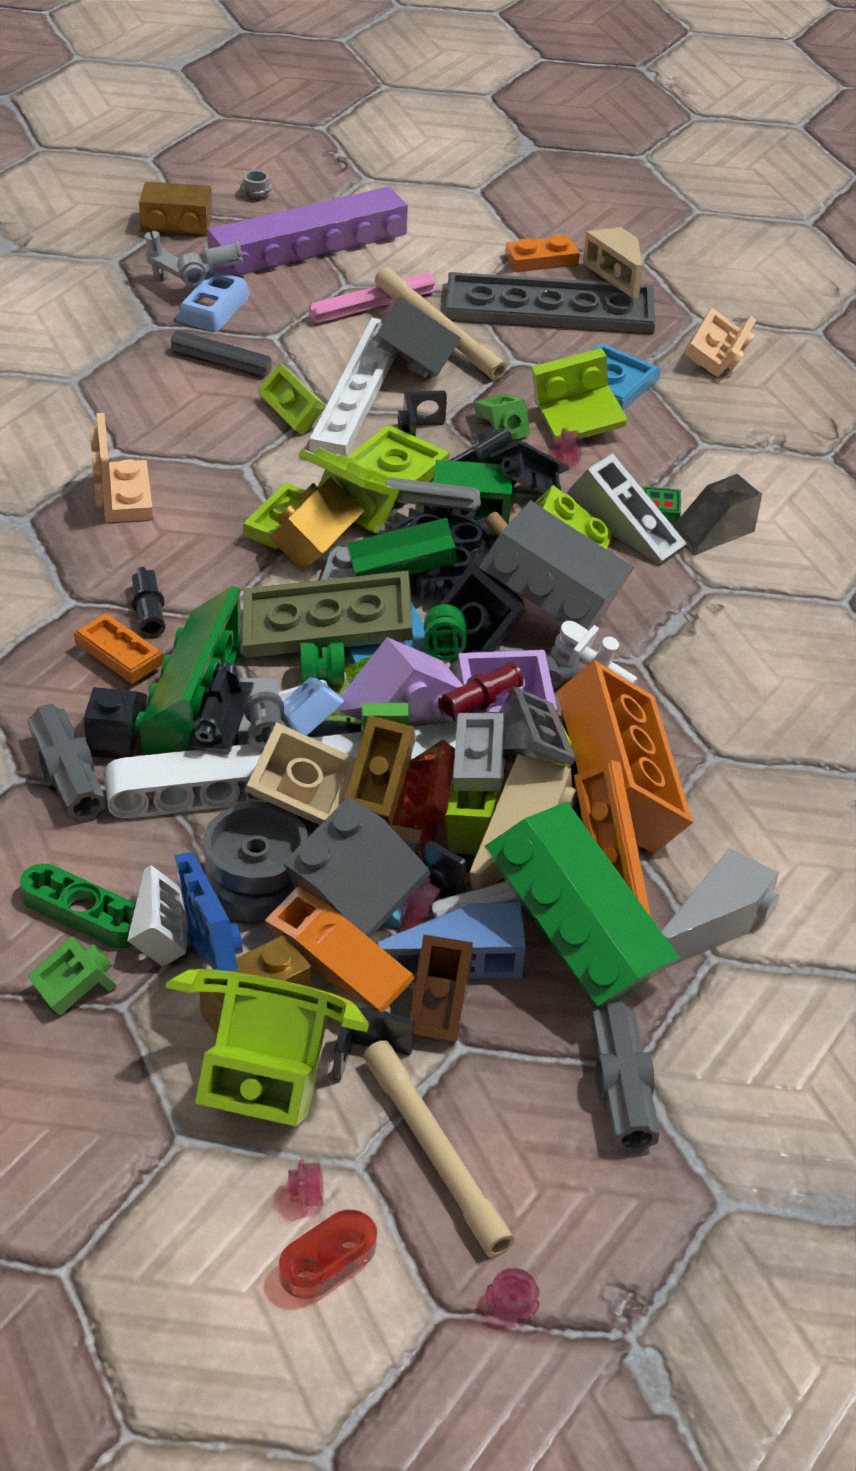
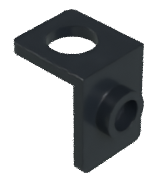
M446 391L404 392L403 411H398L397 415L398 429L416 437V425L444 424L446 422L447 406ZM430 400L438 404L437 411L431 415L424 416L417 412V407L424 401Z
M431 840L424 844L423 863L428 867L431 874L421 884L422 887L443 899L472 891L471 880L465 883L466 872L470 874L474 862L458 853H452Z
M358 1007L369 1022L368 1031L364 1032L341 1026L334 1048L333 1079L341 1081L353 1044L370 1047L378 1041H388L396 1053L410 1055L414 1043V1019L394 1015L387 1011L380 1012Z

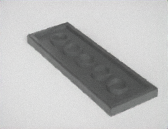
M449 272L445 316L451 321L654 334V286L640 284L639 298L632 299L610 282Z

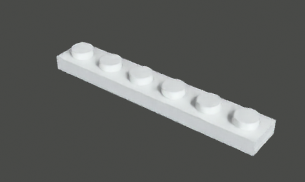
M371 318L309 438V451L315 452L317 447H321L334 454L339 453L347 457L394 361L393 358L378 350L376 347L378 342L372 339L381 319Z

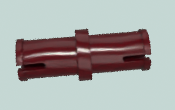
M508 662L501 668L486 675L478 673L468 678L465 685L449 693L442 694L438 698L439 710L445 719L453 722L457 720L458 713H468L477 708L487 709L495 704L497 698L509 693L513 686L520 689L524 684L523 674L520 668L513 662Z

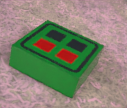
M643 486V491L670 524H679L681 490Z

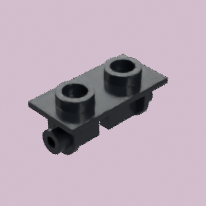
M521 440L511 442L505 448L491 453V458L501 462V470L506 478L526 487L531 485V490L541 494V496L552 485L561 491L559 474L570 470L568 465Z
M223 663L212 674L213 680H211L199 715L194 722V728L188 741L187 749L231 752L244 716V704L252 694L254 682H241L237 668L230 663Z

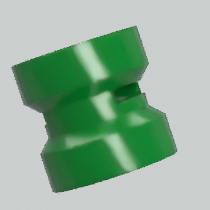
M441 604L430 609L424 617V645L426 651L432 657L447 661L455 659L465 649L467 640L464 616L458 608L452 605Z
M343 642L330 643L327 647H317L314 643H300L301 685L310 677L325 680L330 685H344Z

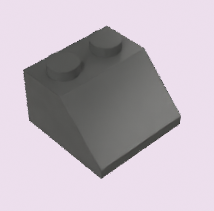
M399 297L387 307L372 339L378 342L376 346L378 350L393 359L397 355L409 362L407 368L411 372L425 379L427 375L431 378L439 375L461 337Z
M350 796L283 862L295 889L300 887L328 903L369 938L431 874L428 867L383 818Z

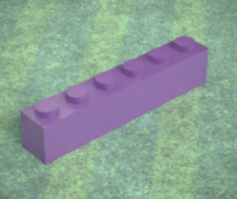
M388 186L207 229L208 249L239 241L244 263L217 268V270L232 276H240L407 235L408 205Z

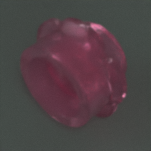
M563 428L561 435L555 436L554 448L556 458H563L566 465H569V461L581 460L582 445L578 430L569 431L568 428Z
M427 877L402 904L407 907L403 913L406 919L410 915L422 922L432 908V904L437 900L441 890L430 883L431 878Z
M301 1159L298 1162V1169L288 1171L290 1202H300L302 1204V1211L306 1213L308 1212V1207L324 1206L323 1173L321 1162L306 1163L305 1159Z
M519 1268L502 1270L495 1276L493 1284L487 1287L486 1302L488 1306L494 1308L495 1316L503 1321L515 1322L520 1318L527 1320L534 1316L539 1309L537 1298L540 1295V1290L534 1278L525 1270ZM508 1296H516L518 1300L511 1301Z

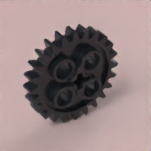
M424 505L423 512L421 513L413 508H409L408 517L399 513L395 514V522L386 521L385 530H379L378 535L447 518L451 536L456 547L457 563L436 568L435 571L432 569L409 575L411 593L415 590L420 591V599L423 600L429 593L435 594L437 602H441L443 595L448 594L471 563L477 566L481 565L498 537L485 524L486 518L476 521L475 511L463 515L461 510L454 509L452 512L446 511V508L439 507L438 511H432L429 506Z

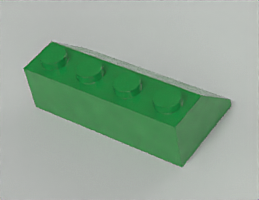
M231 586L191 611L184 628L178 627L174 639V650L171 655L166 654L164 657L159 683L154 682L151 685L148 695V707L145 712L140 711L136 718L134 734L135 737L140 738L141 756L191 751V749H187V744L211 680H213L212 674L214 670L223 663H230L235 666L241 653L240 587Z
M568 802L524 818L485 845L492 863L596 1010L604 1007L606 1003L619 1002L680 959Z

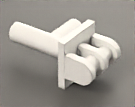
M566 621L562 624L560 634L555 640V646H553L550 652V656L555 658L559 665L578 667L583 663L587 666L590 662L596 660L633 684L637 682L638 678L612 662L619 647V643L615 638L605 637L598 652H596L591 647L598 633V627L594 625L588 631L573 621Z

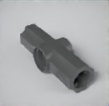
M53 704L37 707L36 712L28 718V727L38 749L39 762L48 787H55L68 818L78 819L80 823L95 819L97 814L106 808L105 795L94 774L92 756L85 738H77L73 725L70 723L64 709H59Z
M624 1002L606 1003L599 1010L593 1011L591 1028L597 1051L595 1065L597 1093L600 1100H606L614 1146L624 1149L625 1153L644 1152L646 1148L658 1144L660 1135L652 1097L654 1093L653 1062L650 1053L643 1052L635 1009L628 1008Z

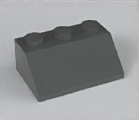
M531 500L500 533L479 566L480 569L561 622L573 621L588 631L594 625H598L635 568Z

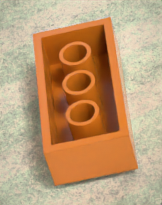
M593 660L557 691L562 708L561 717L566 724L569 738L572 741V750L576 757L575 762L578 773L609 760L621 763L636 843L638 846L655 854L693 824L657 703L653 695L598 661Z

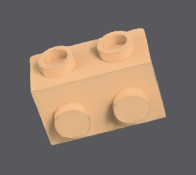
M711 308L704 316L683 353L690 357L696 365L705 368L718 378L727 367L733 370L744 356L745 352L743 351L755 335L751 332V329L756 319L750 316L739 328Z

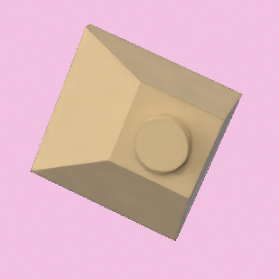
M276 722L244 791L321 825L344 801L356 758Z

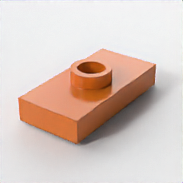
M107 613L74 632L75 644L131 684L160 667L164 660L163 652Z

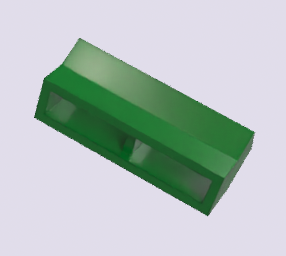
M447 518L346 543L354 576L408 571L409 575L457 563L456 547L451 536Z

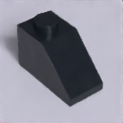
M93 687L84 715L85 738L92 757L112 759L132 757L137 737L134 734L135 722L140 711L145 712L148 702L147 694L137 691Z

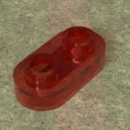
M342 1210L334 1213L286 1246L279 1258V1280L284 1290L297 1298H316L367 1264L373 1258L377 1248V1228L374 1221L361 1211ZM345 1242H353L356 1243L357 1246L354 1248H345L341 1244ZM304 1271H309L314 1273L315 1275L311 1277H302L298 1274Z

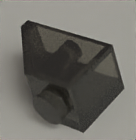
M738 473L707 485L673 527L687 543L684 547L692 555H698L755 532L762 494Z

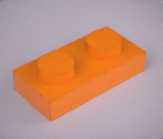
M554 235L550 238L534 240L524 238L515 242H506L505 255L514 272L579 265L580 253L570 236Z

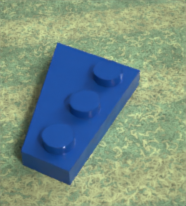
M194 852L174 855L192 950L214 970H237L236 954L243 952L241 935L237 924H230L229 918Z

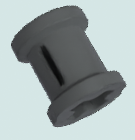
M268 691L258 692L250 696L244 704V715L251 724V727L248 729V741L253 748L261 751L264 750L269 739L267 738L266 727H270L272 733L276 722L286 726L281 718L284 714V703L281 697L275 693ZM262 704L265 705L266 716H262L260 707Z

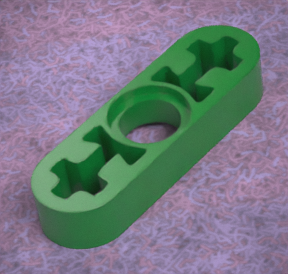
M51 864L33 865L27 868L21 875L22 899L24 904L30 909L111 947L128 948L134 946L127 941L131 924L125 922L132 923L136 906L135 902ZM78 900H90L95 904L91 909L82 912L70 908V905Z

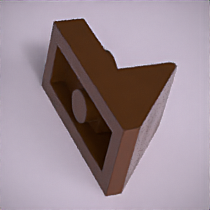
M423 935L409 1017L415 1021L414 1035L452 1042L458 1041L465 995L468 994L473 942Z

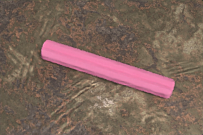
M430 273L404 279L420 296L435 291L436 282ZM379 286L311 303L308 314L310 319L315 324L389 305L395 300Z

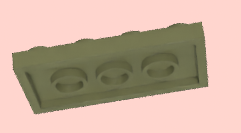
M408 571L244 588L243 650L245 658L300 652V643H314L317 647H327L330 643L343 642L344 647L382 644L387 637L397 642L413 640L411 591Z

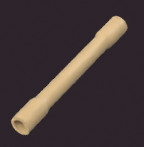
M384 267L378 271L374 281L394 300L401 297L461 337L456 348L489 378L495 381L504 375L507 363L486 346L479 344L414 291L404 279L389 267Z
M378 1041L372 1044L364 1052V1061L383 1091L395 1103L463 1212L464 1220L482 1249L491 1258L505 1253L514 1244V1236L492 1202L483 1195L412 1084L410 1074L388 1041Z

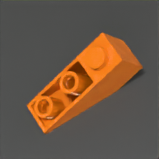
M297 887L265 919L266 924L276 938L285 934L311 965V971L376 1011L384 1012L415 979L410 971L333 907L300 887Z

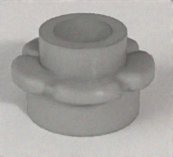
M250 170L244 173L240 188L244 193H247L248 197L260 199L272 190L273 185L269 181V174L267 172Z

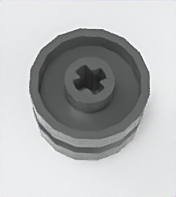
M250 802L240 803L225 809L209 822L203 837L205 875L224 911L231 919L249 923L265 922V919L295 890L283 862L308 838L306 826L296 814L274 804Z

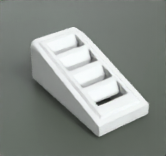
M150 865L143 872L127 941L163 967L186 953L187 921L180 887Z

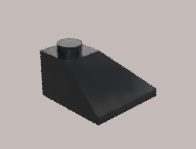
M474 563L469 565L439 604L452 605L458 608L464 616L467 640L466 647L462 653L494 652L526 612L523 600Z

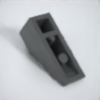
M513 686L499 713L504 714L503 758L515 763L517 755L521 754L559 766H572L576 757L553 703Z

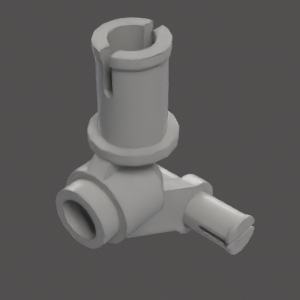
M152 231L154 243L152 242L150 232L144 236L148 248L146 259L152 265L155 280H161L160 268L163 280L168 277L169 272L182 279L189 286H198L204 281L208 271L211 274L214 273L213 269L244 263L239 241L208 249V246H203L204 250L199 254L186 253L178 258L162 248L160 235L157 231Z

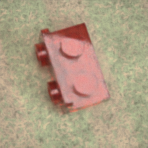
M444 739L410 760L397 805L394 825L422 830L421 851L424 849V844L429 840L434 842L437 823L445 816L449 807L448 798L454 773L455 748Z

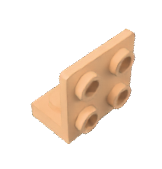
M96 413L97 428H90L96 508L104 507L105 523L153 520L147 460L135 461L127 459L120 462H109L104 413Z

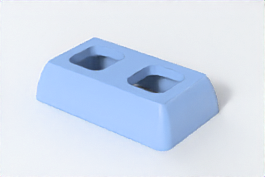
M218 271L209 273L204 281L181 303L176 321L207 331L218 332L249 298L250 291L246 281L243 278ZM202 297L216 300L212 306L196 304Z
M310 677L283 701L284 714L281 718L288 728L307 736L333 713L344 700L325 683Z

